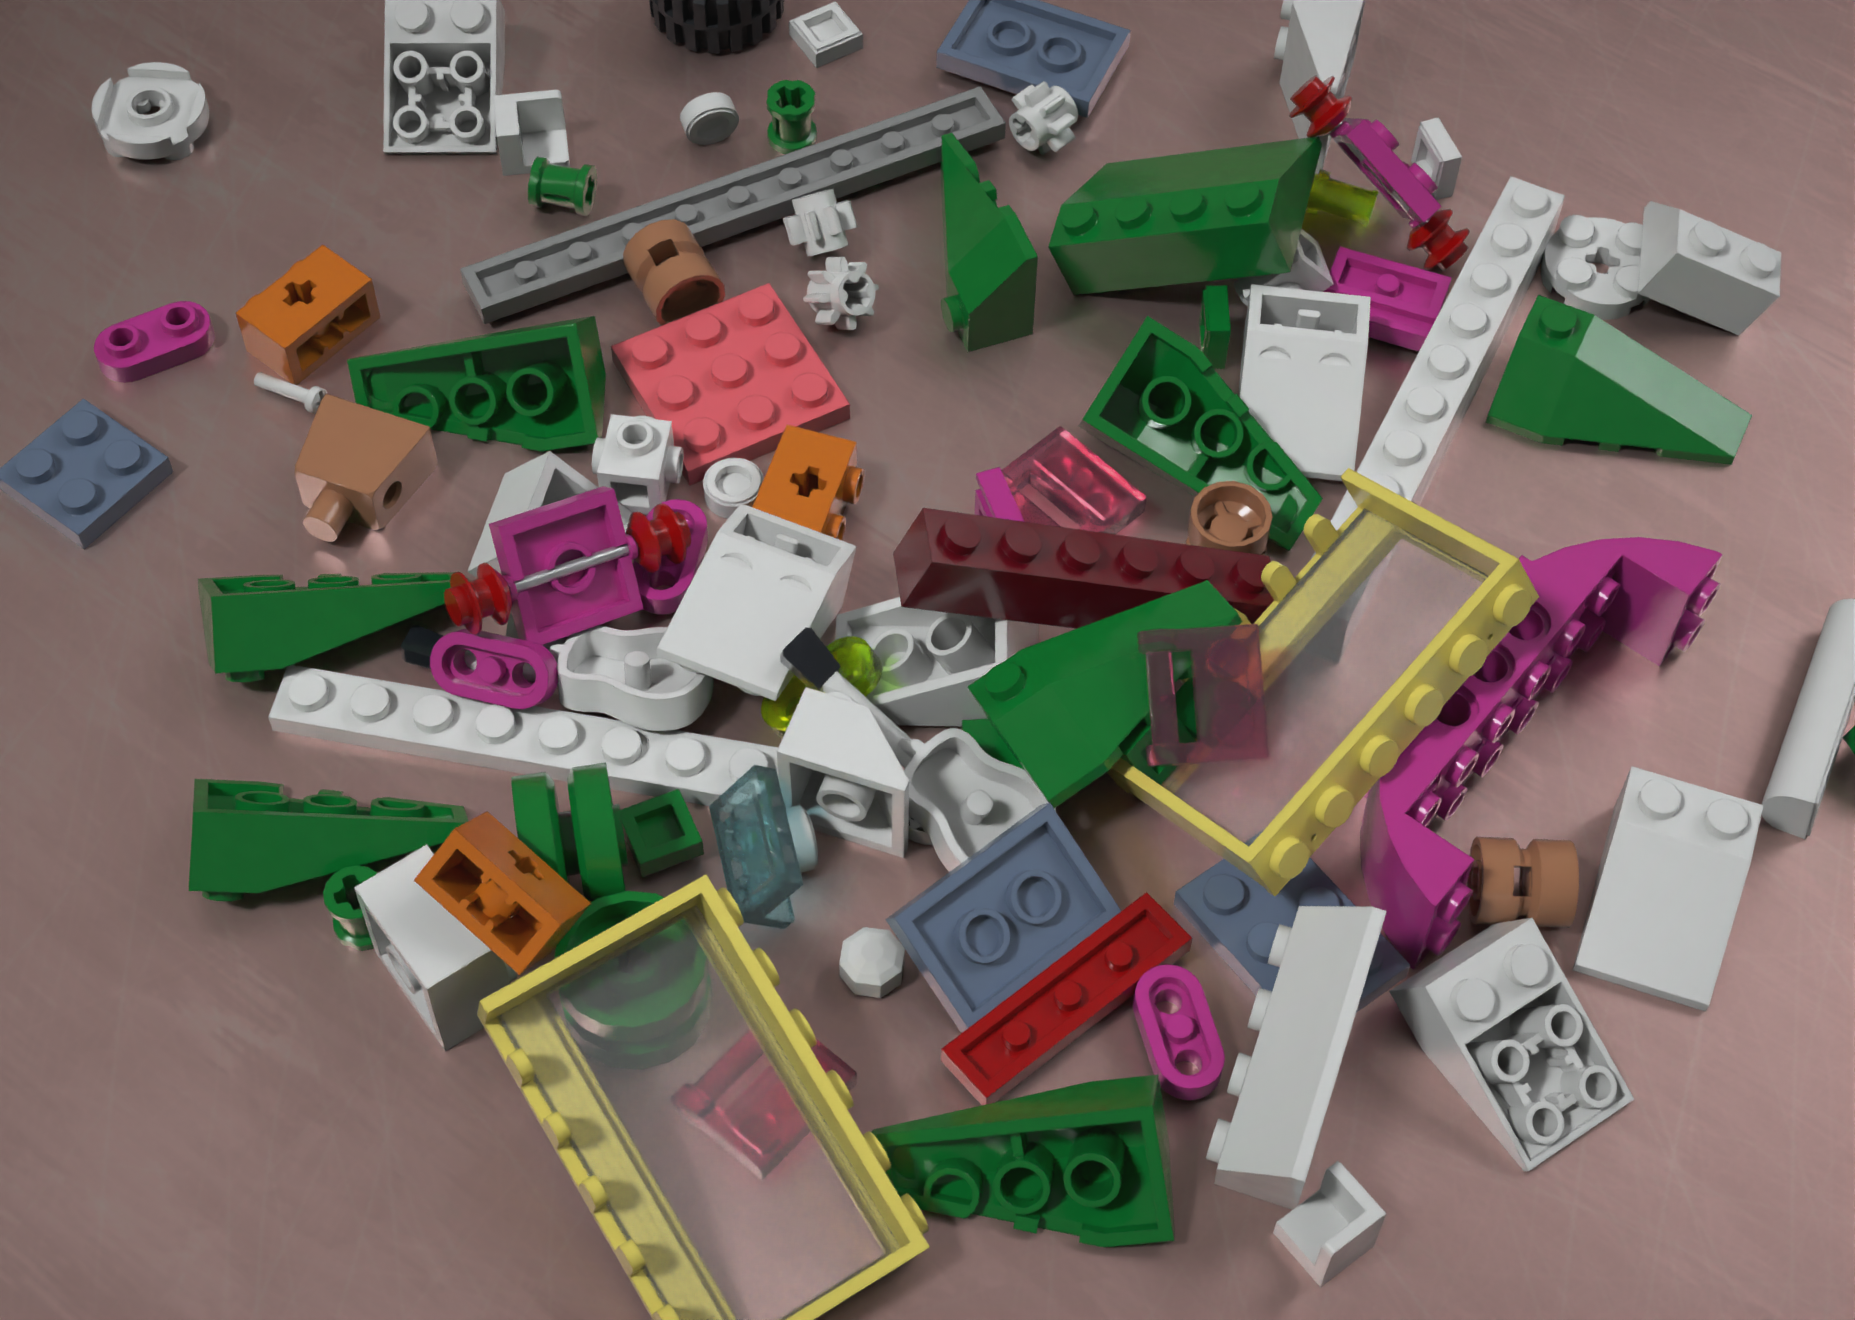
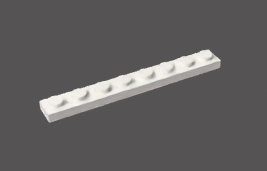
M296 665L287 666L268 717L272 730L277 732L520 774L546 772L552 779L567 781L572 767L606 762L610 789L654 797L679 789L684 801L688 803L774 817V812L777 810L780 799L777 765L778 747L679 730H645L628 725L620 720L538 706L527 709H514L453 695L443 690Z

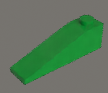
M954 134L941 135V194L946 297L941 299V311L946 327L951 333L958 332L967 352L1032 335L1038 256L1016 213L1009 205L997 207L995 201L997 200L996 188L990 180L980 182L975 161Z
M1538 295L1519 333L1485 423L1542 444L1562 446L1564 439L1598 442V450L1619 452L1621 445L1653 448L1660 457L1732 465L1752 415L1596 315Z
M595 316L347 359L355 402L357 404L429 426L430 430L465 435L469 439L486 442L493 440L521 445V448L536 451L594 444L596 438H602L606 372Z
M1147 316L1078 426L1129 459L1195 497L1203 488L1216 482L1236 481L1252 486L1264 495L1271 507L1273 518L1268 539L1290 551L1304 530L1306 521L1314 514L1323 498L1279 444L1274 442L1248 411L1249 408L1237 393L1234 394L1200 348Z
M455 572L382 573L371 577L372 585L359 586V578L341 576V574H320L317 578L308 580V587H295V582L283 580V575L198 579V592L208 663L215 674L225 673V679L230 682L262 680L265 678V670L285 668L445 604L444 592L446 589L451 588L450 579L451 575Z
M1206 580L1023 648L1004 662L994 666L988 673L970 684L968 689L1008 749L1048 803L1055 808L1109 771L1123 755L1119 748L1121 742L1140 721L1150 725L1163 711L1159 700L1178 679L1192 678L1243 621L1237 611Z
M195 779L188 891H202L204 898L214 901L240 900L243 898L244 893H261L335 873L345 867L360 866L412 852L425 845L430 847L444 843L455 828L468 822V817L464 806L382 797L372 800L371 807L369 808L357 806V800L343 796V791L321 789L316 795L306 796L304 799H295L283 795L284 784L259 781Z
M1159 1074L1086 1082L872 1129L871 1131L883 1146L890 1160L891 1169L885 1173L898 1195L901 1197L906 1193L909 1194L921 1210L964 1219L971 1214L1013 1222V1229L1037 1233V1229L1042 1228L1080 1236L1079 1243L1099 1247L1174 1241L1175 1239L1169 1138Z

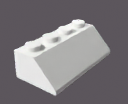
M1299 906L1292 928L1279 924L1267 963L1280 967L1273 991L1259 988L1247 1028L1259 1031L1252 1056L1239 1052L1227 1089L1228 1094L1238 1096L1239 1100L1232 1122L1218 1118L1206 1159L1218 1163L1214 1184L1291 1210L1297 1207L1387 911L1375 907Z

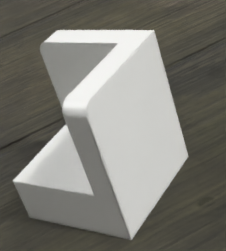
M546 90L493 96L496 136L503 176L530 173L536 157L547 158L550 164L570 167L561 91Z
M1337 1161L1326 1169L1320 1189L1277 1221L1273 1233L1319 1287H1322L1374 1247L1386 1212L1344 1165Z

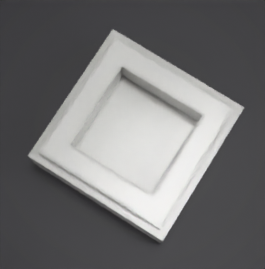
M836 1L789 21V35L816 68L863 48V34Z
M1439 117L1421 121L1418 127L1411 163H1416L1434 181L1438 189L1431 195L1436 200L1453 196L1462 156Z

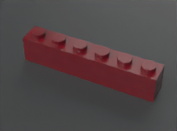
M922 508L893 552L901 607L1077 629L1206 580L1216 588L1233 608L1243 613L1252 625L1274 601L1261 580L1263 569L1271 562L1270 556L930 508ZM1228 640L1220 646L1232 648Z

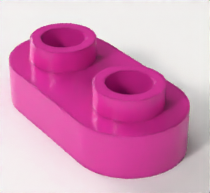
M178 301L107 327L96 338L94 353L102 373L107 378L116 382L129 383L201 357L213 345L215 333L210 316L204 307L190 301Z
M674 499L662 502L668 505L674 512H680L688 523L691 533V545L686 548L687 552L684 562L674 564L665 555L661 557L660 569L657 572L650 573L635 560L633 561L643 608L650 613L670 614L677 611L704 558L708 543L707 519L700 507L686 500ZM654 508L646 517L649 521L653 519ZM663 585H666V586H670V587H671V588L664 589V590H657V589H655V588H657V587H659V586H663Z
M462 629L441 637L434 645L430 656L432 675L442 689L453 695L514 709H527L548 700L558 685L555 658L544 646L531 641L486 631L473 635L467 629ZM467 650L471 651L476 657L477 666L475 670H471L465 663L464 657ZM525 663L530 664L535 670L536 679L533 684L524 678L523 666Z
M1159 965L1149 969L1141 976L1136 985L1133 1011L1154 1075L1159 1074L1160 1087L1169 1095L1182 1100L1203 1098L1213 1092L1218 1086L1225 1062L1224 1050L1203 988L1199 980L1190 971L1180 966ZM1167 1001L1176 1005L1179 1010L1173 1014H1165L1159 1011L1156 1005ZM1180 1062H1191L1197 1066L1199 1072L1194 1075H1185L1176 1068V1065Z

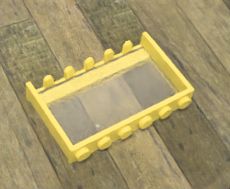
M1350 468L1340 478L1358 508L1337 531L1327 518L1319 514L1309 517L1304 525V535L1316 552L1314 557L1295 578L1286 566L1277 561H1272L1265 566L1262 571L1261 580L1274 601L1253 625L1243 613L1236 610L1243 622L1227 638L1232 648L1218 662L1214 669L1246 688L1256 701L1254 705L1213 750L1196 740L1198 744L1161 785L1121 757L1107 771L1118 787L1128 794H1133L1251 877L1274 897L1290 879L1302 872L1312 854L1335 828L1346 822L1356 804L1380 777L1390 772L1401 753L1425 726L1430 725L1439 716L1445 703L1469 676L1479 671L1490 652L1513 626L1518 625L1524 620L1530 607L1539 598L1518 558ZM1189 678L1179 680L1184 684Z
M707 874L480 1000L477 1016L653 1320H815L930 1248L923 1236L924 1233L929 1231L922 1211L914 1199L907 1193L900 1197L885 1172L891 1169V1164L879 1140L870 1131L862 1135L850 1115L848 1109L852 1108L854 1103L844 1081L833 1069L825 1073L811 1048L817 1045V1041L808 1021L797 1008L788 1011L774 988L780 984V979L772 961L760 947L752 951L738 928L744 924V920L736 901L726 888L722 887L716 891Z

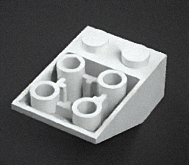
M385 0L383 153L385 155L497 154L498 142L493 96L502 95L505 67V9L501 0Z
M1251 284L1243 334L1238 396L1249 408L1248 411L1274 442L1279 444L1305 477L1342 481L1340 477L1348 468L1353 471L1355 470L1368 348L1371 297Z
M741 503L714 537L657 647L656 656L679 664L687 671L703 673L737 686L745 693L763 696L776 701L794 676L780 662L782 650L805 627L812 628L819 638L822 637L843 606L857 546Z
M1533 918L1491 925L1389 991L1423 1052L1523 1171L1532 1170L1634 1100Z

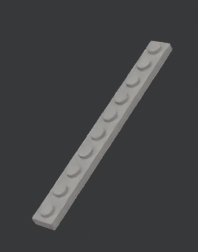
M981 86L460 268L463 285L483 323L486 324L627 274L628 271L623 262L625 247L635 233L651 223L668 219L684 222L702 247L795 214L792 204L793 199L828 189L834 190L837 199L941 161V135L953 133L967 152L1005 139L1006 122Z

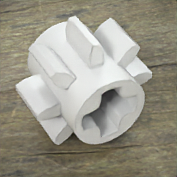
M1043 81L1036 87L1031 84L1012 98L1014 105L1019 110L1009 118L1010 130L1016 141L1025 149L1030 151L1038 149L1040 154L1044 155L1051 149L1057 152L1075 139V135L1069 126L1077 121L1078 110L1073 98L1063 88L1059 86L1049 88L1047 82Z
M833 189L792 200L796 215L783 218L790 245L804 243L807 257L830 252L849 245L845 231L857 228L850 200L837 203Z
M827 257L825 262L826 271L808 272L807 275L810 278V282L807 288V295L803 298V301L809 303L811 308L818 313L815 319L816 324L833 325L835 323L838 330H854L857 326L856 316L874 315L875 312L872 306L875 301V291L879 289V286L874 284L872 279L865 273L867 269L865 262L848 263L845 257Z

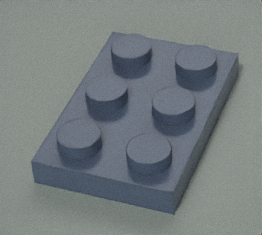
M969 0L937 50L936 68L1014 94L1020 93L1031 84L1036 87L1045 81L1049 88L1059 86L1066 90L1077 106L1078 115L1088 118L1129 47L1131 30L1040 0Z
M1047 803L1038 806L885 920L962 1033L1120 913L1121 909L1052 805Z
M1257 837L1246 843V845L1250 846ZM1309 858L1302 872L1290 879L1275 897L1258 882L1223 859L1175 892L1174 898L1176 908L1255 996H1257L1259 988L1273 991L1280 968L1267 964L1279 924L1293 927L1299 906L1356 907L1311 858ZM1381 933L1356 1013L1406 978L1410 967L1405 958Z

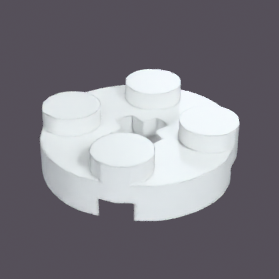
M162 62L137 64L127 68L129 77L121 79L114 85L112 78H109L98 88L92 101V116L107 152L115 157L134 159L165 157L169 160L186 158L194 150L193 142L201 136L208 124L209 106L200 82L198 85L191 80L190 73L187 70L174 64ZM153 106L160 107V111L154 114L143 115L148 113Z
M1571 215L1561 221L1559 230L1551 236L1545 248L1540 268L1544 286L1549 293H1551L1553 286L1556 292L1565 298L1564 304L1596 315L1602 320L1618 319L1627 316L1630 313L1631 307L1642 302L1644 306L1650 298L1638 294L1643 225L1635 222L1625 224L1613 219L1600 217L1586 218L1582 215ZM1592 263L1604 264L1609 269L1607 273L1596 272V266Z

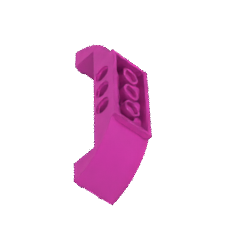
M1630 537L1599 539L1572 545L1534 561L1529 560L1523 555L1519 557L1539 598L1530 607L1524 620L1518 625L1513 626L1490 652L1479 671L1469 676L1445 703L1439 716L1430 725L1425 726L1401 753L1390 772L1380 777L1364 795L1367 801L1360 830L1361 869L1369 902L1372 907L1387 911L1382 929L1395 949L1410 964L1411 969L1415 970L1429 951L1440 956L1446 950L1461 926V922L1456 920V918L1460 915L1473 893V890L1465 884L1474 859L1428 829V827L1438 816L1447 821L1454 814L1467 793L1468 788L1464 784L1473 773L1480 777L1488 773L1503 749V744L1500 743L1502 738L1509 730L1518 735L1526 727L1539 703L1535 701L1536 697L1543 689L1553 693L1560 686L1573 664V661L1569 658L1577 648L1587 652L1603 631L1659 667L1675 647L1685 652L1696 639L1705 623V620L1699 616L1705 612L1720 588L1721 584L1713 580V577L1723 554L1680 541Z

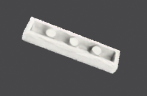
M1855 599L1839 600L1829 608L1761 804L1764 805L1762 817L1768 824L1802 839H1806V836L1811 834L1855 702Z

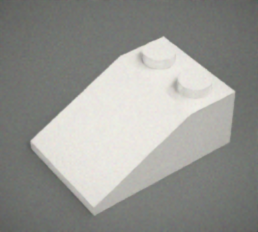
M1283 0L1280 18L1290 21L1289 27L1281 26L1274 59L1283 60L1280 86L1290 113L1296 107L1290 98L1315 75L1322 82L1334 76L1335 80L1330 91L1337 99L1344 97L1355 59L1366 0ZM1304 115L1292 118L1298 138H1308L1306 134L1311 122ZM1328 133L1324 136H1319L1322 148L1315 172L1317 174H1322L1332 139Z
M900 597L836 615L834 658L841 666L838 672L896 725L961 727L962 720L988 719L969 691L968 686L988 673L994 666L1004 662L1021 649L1039 643V624L901 607Z
M1631 766L1614 806L1573 971L1706 1012L1711 1001L1752 860L1764 805Z

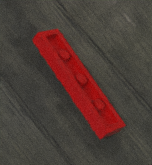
M1146 892L941 1048V1062L981 1105L995 1103L1133 996L1136 985L1145 972L1159 965H1172L1188 953L1191 949L1193 938Z

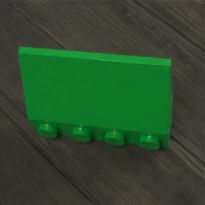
M1318 136L1107 163L1061 205L1048 248L1073 295L1289 273L1292 269L1322 148L1321 140Z

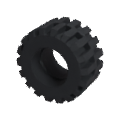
M649 0L651 17H654V23L659 32H666L667 39L674 44L684 42L686 49L697 52L700 48L708 49V53H720L721 49H730L731 52L742 50L743 44L746 43L755 45L763 40L762 33H772L777 27V19L782 18L784 11V0Z

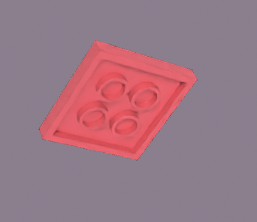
M770 283L611 346L612 360L646 416L658 420L672 421L674 446L683 447L682 475L689 486L703 481L707 470L720 460L742 458L751 461L776 450L786 425L820 432L850 419V403Z

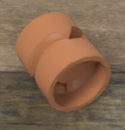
M668 219L651 223L635 233L627 243L623 253L624 266L637 288L643 293L645 302L661 326L723 301L725 286L712 264L704 256V251L693 233L684 222Z
M1224 481L1203 488L1194 498L1190 510L1186 544L1265 555L1273 518L1270 504L1261 492L1248 484Z
M1475 837L1469 855L1474 859L1467 879V887L1473 890L1468 901L1471 921L1474 924L1493 925L1495 923L1517 920L1519 916H1524L1525 919L1533 918L1537 927L1569 928L1573 924L1578 903L1579 866L1576 848L1572 841L1533 839L1526 849H1522L1514 838ZM1514 868H1520L1519 896H1513Z

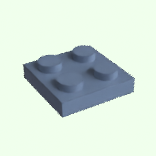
M83 398L0 468V490L82 549H85L172 474L173 469L166 455Z

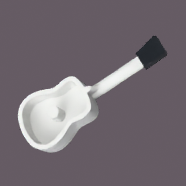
M418 625L412 626L401 644L402 659L407 663L431 669L430 656L432 649L443 635ZM597 625L572 634L564 645H552L549 650L557 663V686L561 705L574 711L605 713L628 725L645 730L669 731L690 725L701 716L712 697L714 681L713 677L703 673L687 671L679 664L656 656L657 647L668 627L618 630ZM467 650L464 657L465 663L471 670H475L477 666L476 657L471 651ZM525 663L523 666L524 678L528 682H535L536 673L534 668L530 664Z
M805 627L782 650L780 662L808 688L824 693H843L853 698L857 703L869 706L898 761L905 768L904 772L909 779V817L920 823L926 830L938 858L949 872L1038 806L1048 803L1025 770L989 756L969 733L961 729L949 728L943 730L926 743L918 739H911L838 672L841 668L840 664L812 628Z

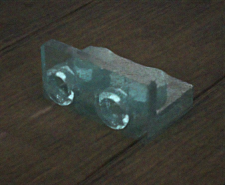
M754 765L709 805L727 890L736 901L744 923L785 929L795 920L790 895L803 885V880L777 771L773 768Z

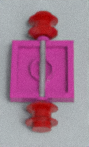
M1317 75L1312 77L1290 98L1296 107L1291 111L1289 117L1294 118L1304 115L1311 122L1306 134L1308 138L1324 136L1328 133L1400 216L1410 219L1408 224L1413 229L1409 234L1406 248L1408 251L1422 248L1428 254L1423 265L1425 270L1431 269L1436 265L1441 270H1445L1453 265L1467 251L1468 246L1463 241L1467 238L1470 231L1468 228L1454 231L1448 225L1453 211L1451 209L1438 210L1442 206L1431 195L1438 189L1434 181L1416 163L1409 166L1406 162H1402L1393 152L1399 146V143L1380 121L1375 119L1371 123L1367 119L1345 118L1349 114L1352 97L1349 95L1337 99L1330 91L1335 80L1334 76L1327 78L1323 82Z
M602 486L490 523L489 528L501 574L487 563H482L478 566L477 579L469 581L461 572L453 573L450 579L451 588L446 589L444 592L445 604L454 624L457 626L464 625L473 635L481 632L482 618L490 616L498 625H505L508 622L511 611L518 639L544 645L643 610L632 560H635L650 573L657 572L660 569L661 557L665 555L674 564L684 562L687 552L686 548L691 545L690 529L686 519L680 512H674L668 505L660 503L655 506L653 519L650 521L641 512L632 513L629 516L625 534L614 488Z

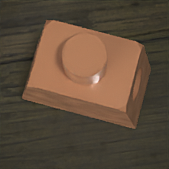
M325 394L295 464L294 475L303 504L310 509L303 520L306 530L321 540L331 542L336 540L347 521L372 530L385 528L438 465L430 427Z

